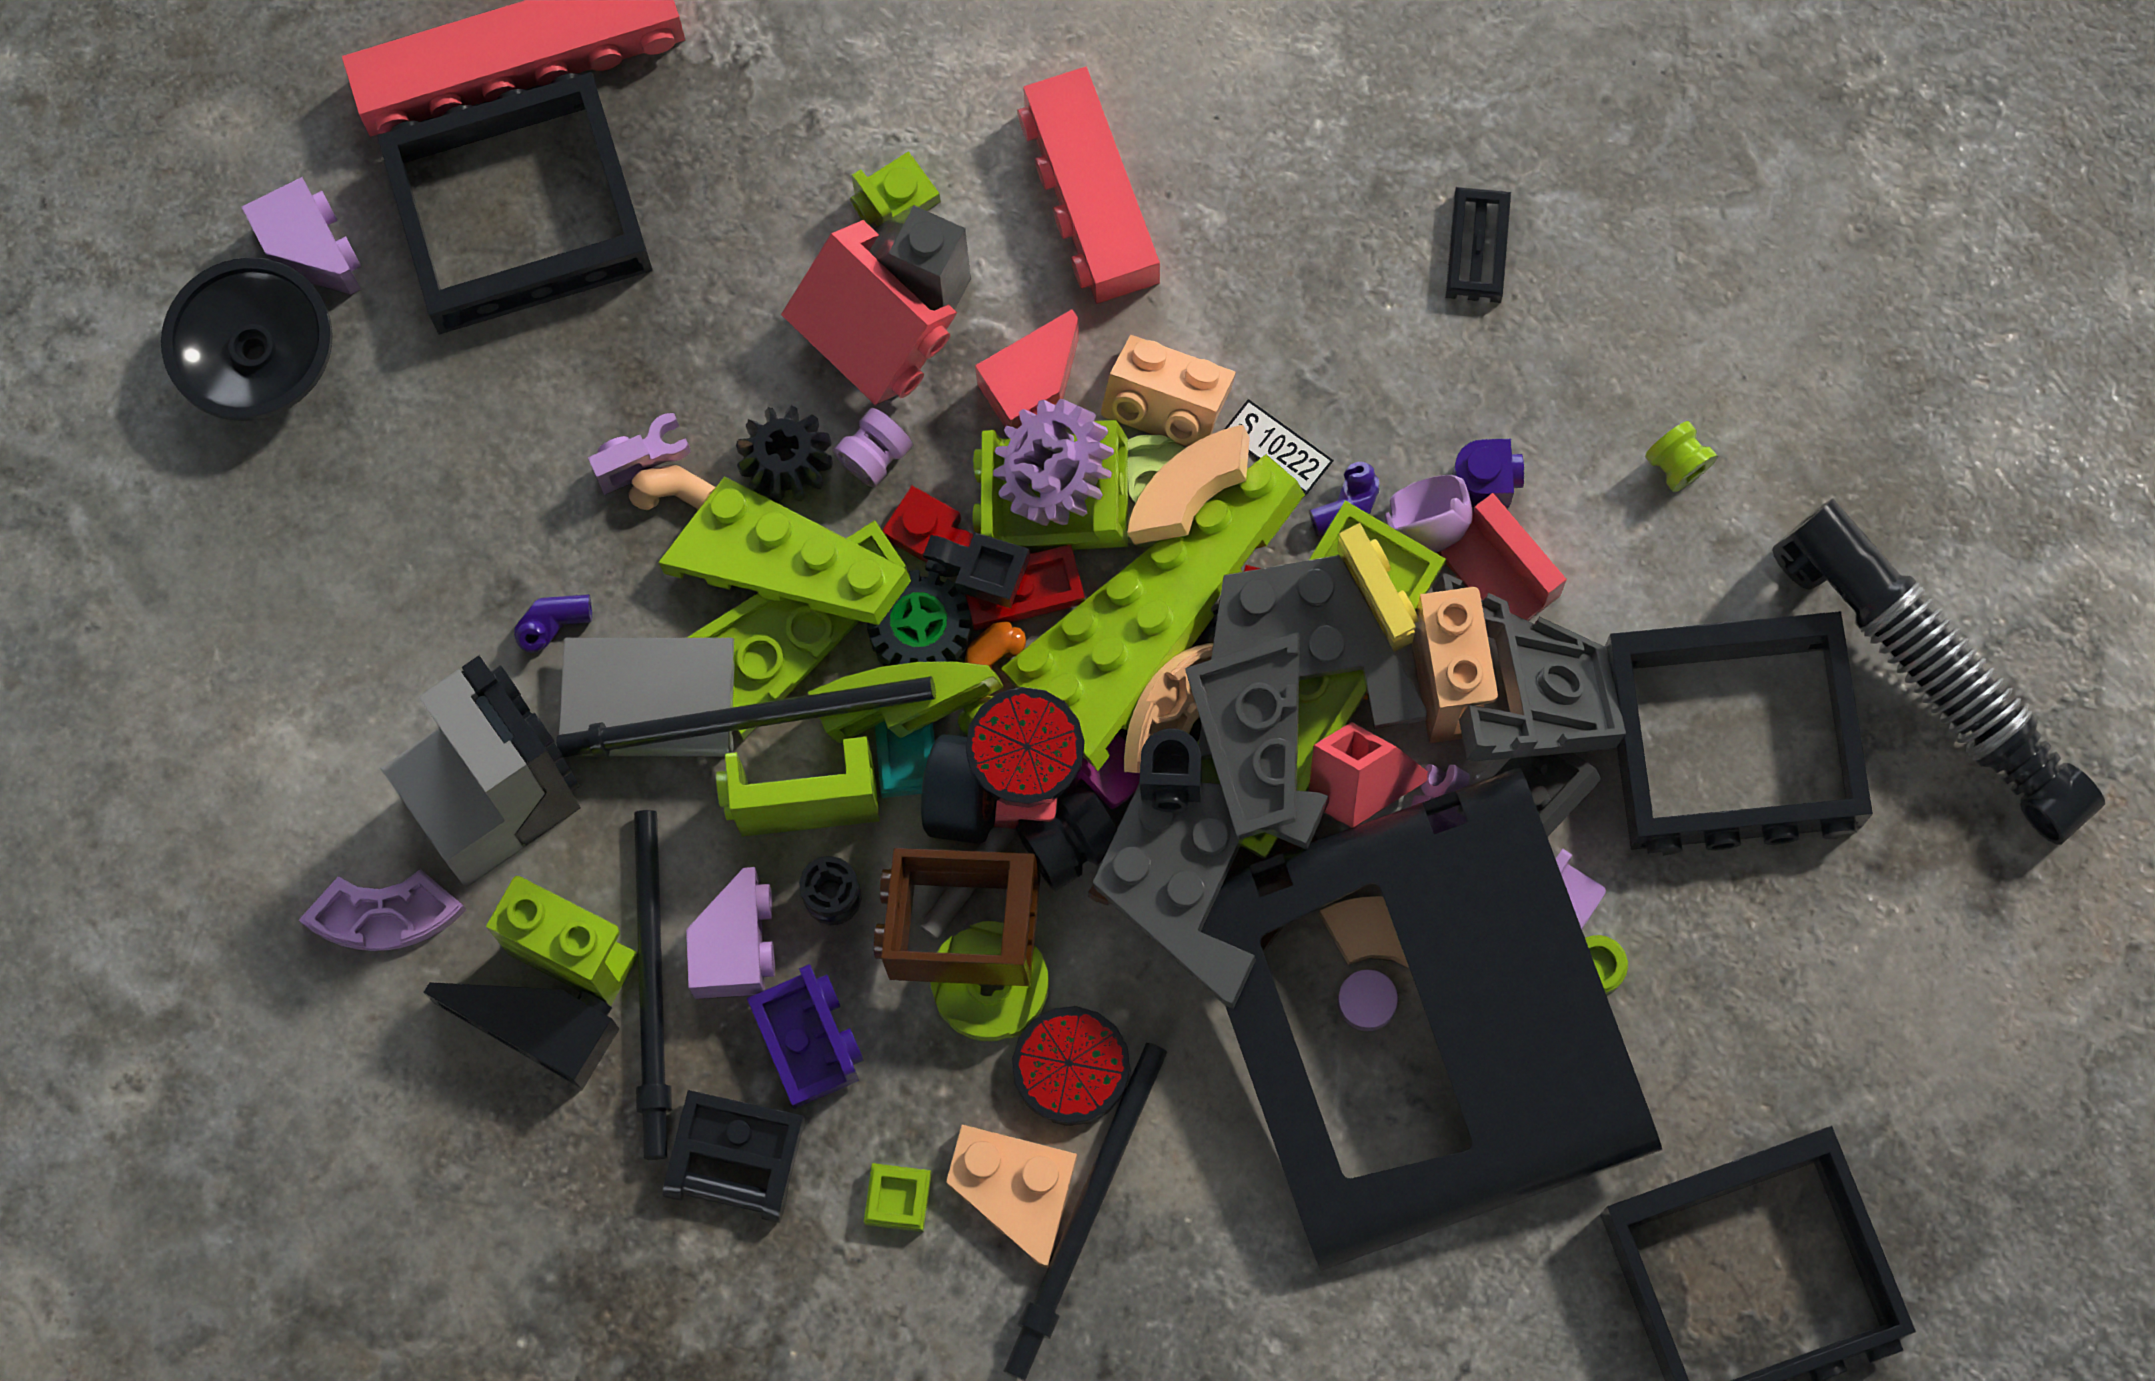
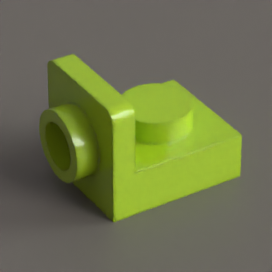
M909 151L869 177L865 175L862 169L851 175L854 195L850 197V201L858 216L868 225L875 222L879 226L913 205L928 211L941 202L940 193Z

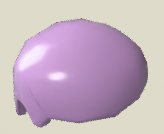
M1454 475L1433 476L1412 483L1397 491L1390 498L1391 516L1389 512L1385 513L1387 525L1433 552H1442L1458 542L1466 533L1473 519L1472 505L1465 481Z

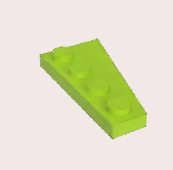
M876 521L871 522L846 538L906 569V565ZM757 593L687 638H734L733 707L783 700L859 621L812 610L808 603L783 598L782 602L762 598ZM755 728L737 731L744 740Z

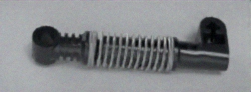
M1834 498L1815 509L1773 546V555L1778 565L1800 587L1811 590L1825 581L1830 583L1856 613L1855 624L1861 629L1860 632H1865L1864 636L1866 637L1872 636L1870 643H1882L1879 653H1891L1888 657V663L1895 664L1899 662L1896 673L1903 674L1908 672L1905 683L1916 682L1914 693L1925 692L1922 703L1934 702L1931 713L1943 712L1940 717V723L1951 722L1949 733L1960 732L1957 742H1969L1966 752L1973 756V760H1976L1980 767H1991L1996 773L2004 770L2005 773L2001 779L2005 784L2014 782L2010 790L2015 795L2024 793L2020 800L2021 810L2031 826L2040 835L2056 845H2062L2103 808L2105 799L2097 785L2083 771L2070 763H2063L2058 766V762L2061 760L2057 752L2048 754L2052 746L2047 741L2038 743L2042 736L2037 730L2038 719L2032 714V711H2028V706H2021L2015 710L2021 703V698L2014 699L2006 706L2003 705L2007 697L2012 693V688H2007L2004 691L2001 690L2000 686L2003 684L2004 678H1999L1995 681L1991 678L1995 673V668H1990L1987 671L1982 668L1986 663V659L1981 658L1976 661L1973 656L1977 653V649L1973 648L1970 651L1965 649L1969 639L1964 638L1960 642L1958 641L1956 636L1960 633V629L1955 628L1950 632L1947 626L1951 623V619H1945L1942 622L1938 618L1942 613V609H1937L1933 612L1929 608L1933 604L1934 599H1928L1926 602L1921 599L1925 589L1919 587V583L1912 576L1900 575ZM1967 732H1972L1970 735L1964 737Z

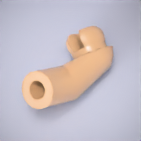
M670 465L639 471L631 480L633 487L628 495L631 503L643 510H650L656 507L659 503V497L673 495L699 510L716 487L680 466Z

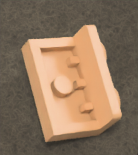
M1130 335L1110 372L1101 415L1152 435L1169 437L1175 443L1188 447L1213 433L1217 417L1232 389L1236 372L1218 366L1209 360L1199 359L1170 349L1158 342Z

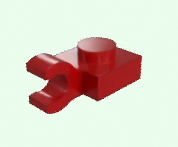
M913 485L882 530L890 543L927 563L928 559L923 558V553L931 535L946 538L966 547L970 546L974 535L966 530L956 529L962 520L959 511Z

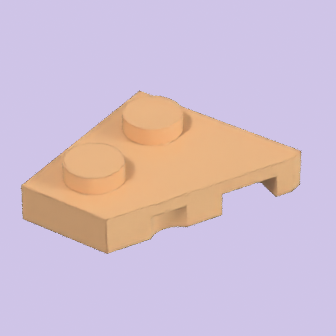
M961 1125L946 1183L968 1204H971L984 1215L1001 1233L1008 1236L1024 1250L1034 1262L1041 1267L1048 1268L1071 1184L1077 1154Z

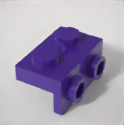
M810 964L799 968L801 975L747 998L794 1109L858 1082L859 1078L853 1065L864 1061L851 1029L848 1028L839 1032L830 1011L841 1006L828 975L826 974L816 979Z

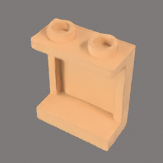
M1477 587L1420 594L1416 609L1419 622L1415 623L1416 628L1414 629L1415 634L1412 647L1421 699L1427 711L1425 722L1429 744L1463 739L1459 718L1467 706L1471 704L1484 707V704L1494 703L1498 697L1480 591Z

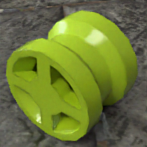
M1685 421L1667 432L1650 447L1644 456L1652 466L1661 467L1666 473V484L1673 492L1680 491L1694 482L1718 458V455L1711 447L1702 446L1696 439L1697 430L1690 421Z

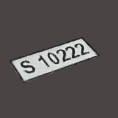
M1249 399L1224 428L1244 425L1250 437L1248 453L1258 460L1267 454L1298 481L1306 495L1334 461Z

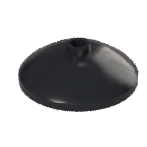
M233 259L221 262L202 271L179 291L172 301L163 322L161 353L171 381L179 392L195 407L205 413L226 420H260L291 408L316 386L330 358L333 340L332 324L327 307L319 292L298 271L269 259ZM253 347H264V352L259 358H247L249 350Z

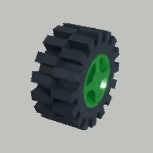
M919 570L909 571L911 582L879 625L867 623L872 649L876 652L878 661L884 667L886 665L891 666L913 662H956L959 657L964 660L968 642L972 641L971 615L964 594L956 592V585L950 579H947L946 582L941 581L939 573L929 571L928 577H920Z

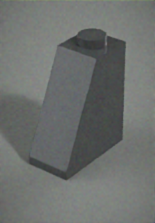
M913 205L873 228L879 236L869 252L930 310L935 311L948 304L954 310L956 309L971 280L966 229Z

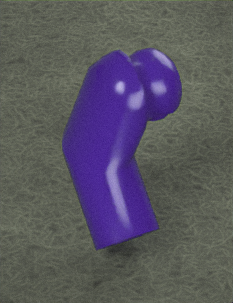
M1355 462L1349 465L1344 472L1345 481L1338 500L1309 510L1311 522L1318 537L1326 533L1345 500L1364 512L1371 513L1379 493V478L1375 475L1374 468L1370 464Z
M590 594L537 599L515 627L514 636L517 645L525 652H539L548 646L564 624L592 622Z

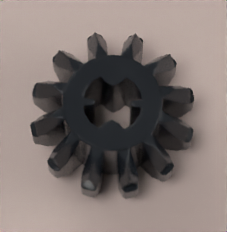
M791 405L786 410L784 418L778 419L775 410L768 407L765 410L767 423L762 425L757 421L748 419L746 429L751 438L738 439L736 443L738 454L744 457L737 464L739 473L744 477H752L749 483L750 488L758 494L770 487L771 500L776 503L781 502L785 490H792L795 500L801 502L804 499L802 486L806 483L812 488L821 489L823 479L818 471H826L832 468V457L825 452L832 445L830 436L827 432H817L819 421L813 414L799 421L798 409ZM788 448L793 458L788 461H781L776 451Z

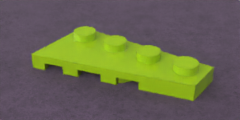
M725 476L658 562L663 573L666 575L683 578L684 574L704 578L708 585L729 590L731 585L758 591L762 598L782 602L783 598L808 603L812 610L875 625L881 623L911 582L907 569Z

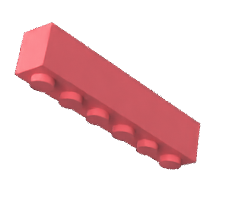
M524 0L342 56L359 115L369 136L372 137L390 132L392 127L405 121L421 122L443 116L447 110L459 105L473 106L497 100L501 94L510 90H525L538 85H549L552 80L564 74H577L591 69L604 71L619 65L623 59L643 53L649 55L661 54L670 50L675 43L685 41V36L674 0Z

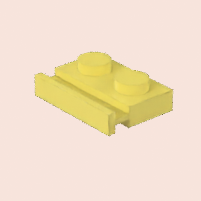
M1361 523L1339 533L1340 538L1338 539L1337 551L1393 651L1395 652L1413 643L1415 623L1419 622L1418 616L1406 593L1403 590L1397 592L1387 574V572L1391 571L1389 561L1376 539L1369 540Z

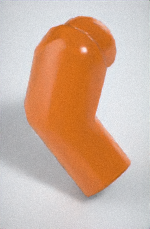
M1009 622L993 623L968 645L964 663L988 665L992 669L993 664L1004 655L1012 658L1024 650L1026 645L1025 633L1021 628L1012 627Z

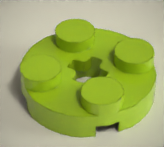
M982 921L970 925L969 929L960 931L954 937L952 935L938 950L939 953L1001 955L1004 923ZM1034 945L1030 986L1006 985L1003 990H995L992 996L981 995V986L978 984L930 982L939 1015L955 1031L974 1040L991 1042L1020 1036L1031 1021L1039 1016L1047 999L1049 978L1042 954Z

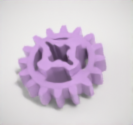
M1059 399L1056 405L1046 400L1038 401L1037 415L1022 409L1019 412L1022 425L1018 429L1011 426L1005 427L1004 432L1011 440L1008 446L996 447L995 453L1005 458L1004 465L993 470V476L1007 482L1002 486L998 494L1001 498L1012 502L1010 508L1012 512L1045 526L1048 525L1050 520L1066 525L1069 520V511L1081 516L1087 514L1084 500L1088 496L1099 500L1102 498L1103 494L1096 484L1098 479L1111 478L1112 472L1102 467V460L1112 456L1114 450L1100 443L1108 434V430L1106 427L1094 422L1096 415L1093 412L1064 399ZM1066 427L1073 431L1078 441L1074 442V436L1066 433ZM1032 489L1040 492V498L1033 493Z

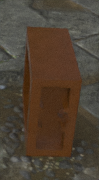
M894 848L891 869L882 870L880 880V900L882 904H887L885 924L877 923L874 932L875 959H882L889 980L1030 986L1041 879L1035 854ZM915 885L1007 889L1001 955L907 951Z

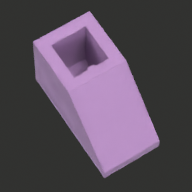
M303 177L242 206L269 260L277 261L293 268L312 284L347 294H353L361 290L352 273L353 270L361 267V264L346 236L337 241L334 239L328 225L338 220L323 191L312 195Z
M755 867L742 868L686 929L688 985L695 999L755 995L765 990V977L775 976L773 942H763L762 920L772 919L770 884H760V878Z

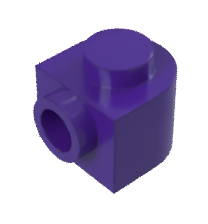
M1511 439L1475 440L1465 445L1458 453L1452 475L1460 477L1465 481L1472 507H1475L1492 493L1505 507H1510L1514 488H1523L1524 486L1523 455L1512 454Z

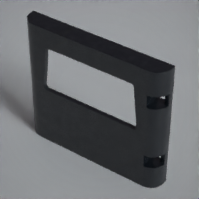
M1520 767L1360 824L1354 828H1349L1313 841L1309 844L1307 850L1297 847L1228 872L1201 932L1255 955L1254 966L1234 1009L1225 1007L1304 1230L1321 1271L1663 1150L1554 853ZM1461 805L1467 823L1434 834L1428 816ZM1287 868L1293 886L1261 897L1255 879ZM1369 884H1375L1380 887L1471 1136L1472 1145L1463 1152L1354 1178H1347L1342 1173L1263 952L1261 939L1264 935Z

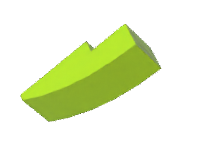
M913 662L878 667L845 676L813 689L808 694L814 695L928 676L933 677L936 689V699L819 717L826 733L838 743H842L843 739L852 738L883 721L886 722L892 732L899 738H902L1004 687L1000 678L988 665L962 662Z

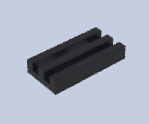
M1455 188L1445 298L1456 299L1457 295L1468 296V300L1479 301L1480 297L1490 298V302L1501 303L1504 288L1511 192ZM1466 202H1476L1469 281H1460ZM1487 204H1498L1492 282L1482 283L1481 275Z

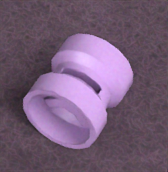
M870 408L859 420L860 429L853 436L844 437L833 449V452L847 470L860 481L874 488L887 475L886 467L893 459H901L912 448L913 444L909 436L891 418L878 409Z

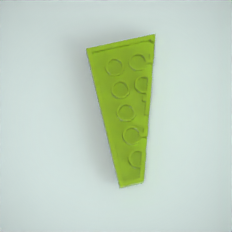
M1265 454L1247 469L1245 482L1223 489L1202 506L1193 518L1188 535L1157 541L1001 668L1008 680L1016 688L1026 687L1045 690L1065 701L1080 722L1085 741L1083 757L1097 771L1100 770L1110 755L1106 747L1121 728L1128 731L1133 711L1152 677L1174 656L1191 648L1215 616L1211 607L1221 595L1223 576L1242 572L1241 567L1253 551L1258 548L1267 547L1305 496L1298 481Z

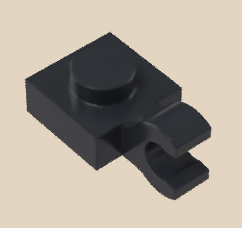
M975 532L969 547L954 543L943 537L931 535L923 553V558L928 559L925 566L926 571L939 573V576L943 577L957 576L955 581L956 592L1011 608L1029 563L1030 552L1028 548Z

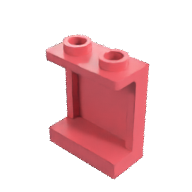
M862 220L830 234L781 315L874 405H877L896 395L904 398L920 384L924 377V373L920 369L926 360L937 354L949 340L950 333L947 331V328L957 312L949 304L935 311L930 310L869 252L879 234Z

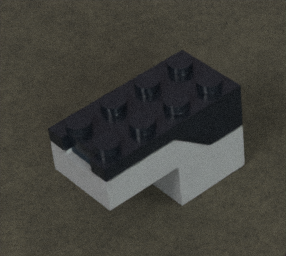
M480 655L462 666V672L459 669L418 696L439 728L380 768L439 854L465 888L521 850L523 844L527 846L581 808L572 791L580 787V784L572 774V770L564 760L562 753L555 745L554 739L538 716L530 712L531 710L521 697V693L503 667L500 665L490 671Z

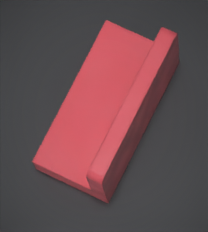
M1494 493L1475 506L1472 522L1464 536L1442 552H1437L1438 555L1446 559L1445 563L1458 579L1462 580L1466 588L1477 587L1482 600L1490 593L1507 601L1510 613L1527 621L1561 596L1567 580Z

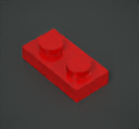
M1071 545L1030 554L1029 563L1011 608L965 595L974 631L988 628L996 622L1010 623L1076 607L1085 601Z

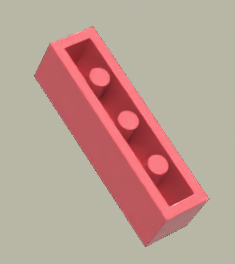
M1087 66L1023 86L1025 107L1017 109L1019 122L1026 141L1036 139L1042 156L1035 158L1038 175L1045 190L1054 188L1060 205L1053 207V213L1062 239L1072 237L1078 255L1071 256V262L1080 288L1090 286L1095 302L1099 304L1160 284V262Z

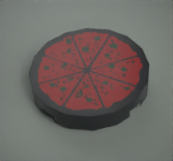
M1019 687L1000 692L980 706L968 728L966 756L971 775L993 798L1005 805L1029 808L1052 802L1064 790L1070 787L1081 770L1085 741L1079 719L1065 701L1045 690Z
M1078 1006L1053 1008L1033 1019L1019 1036L1012 1058L1015 1086L1026 1106L1044 1119L1064 1126L1090 1124L1108 1114L1124 1094L1130 1075L1128 1046L1118 1028L1099 1012Z

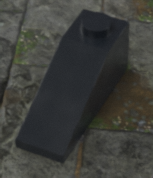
M429 982L423 992L435 1005L581 1089L587 1084L619 1031L617 1024L608 1016L612 1007L584 990H581L576 998L562 989Z

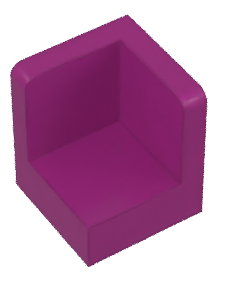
M1119 733L1115 735L1106 747L1110 756L1099 771L1083 757L1081 770L1070 787L1064 790L1067 794L1086 784L1110 809H1116L1128 799L1131 802L1140 782V773L1124 772L1126 741Z

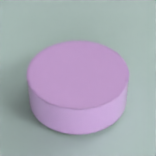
M1360 970L1351 974L1343 982L1338 995V1009L1342 1018L1348 1025L1360 1031H1375L1384 1027L1394 1016L1398 1003V994L1393 982L1386 975L1376 970Z

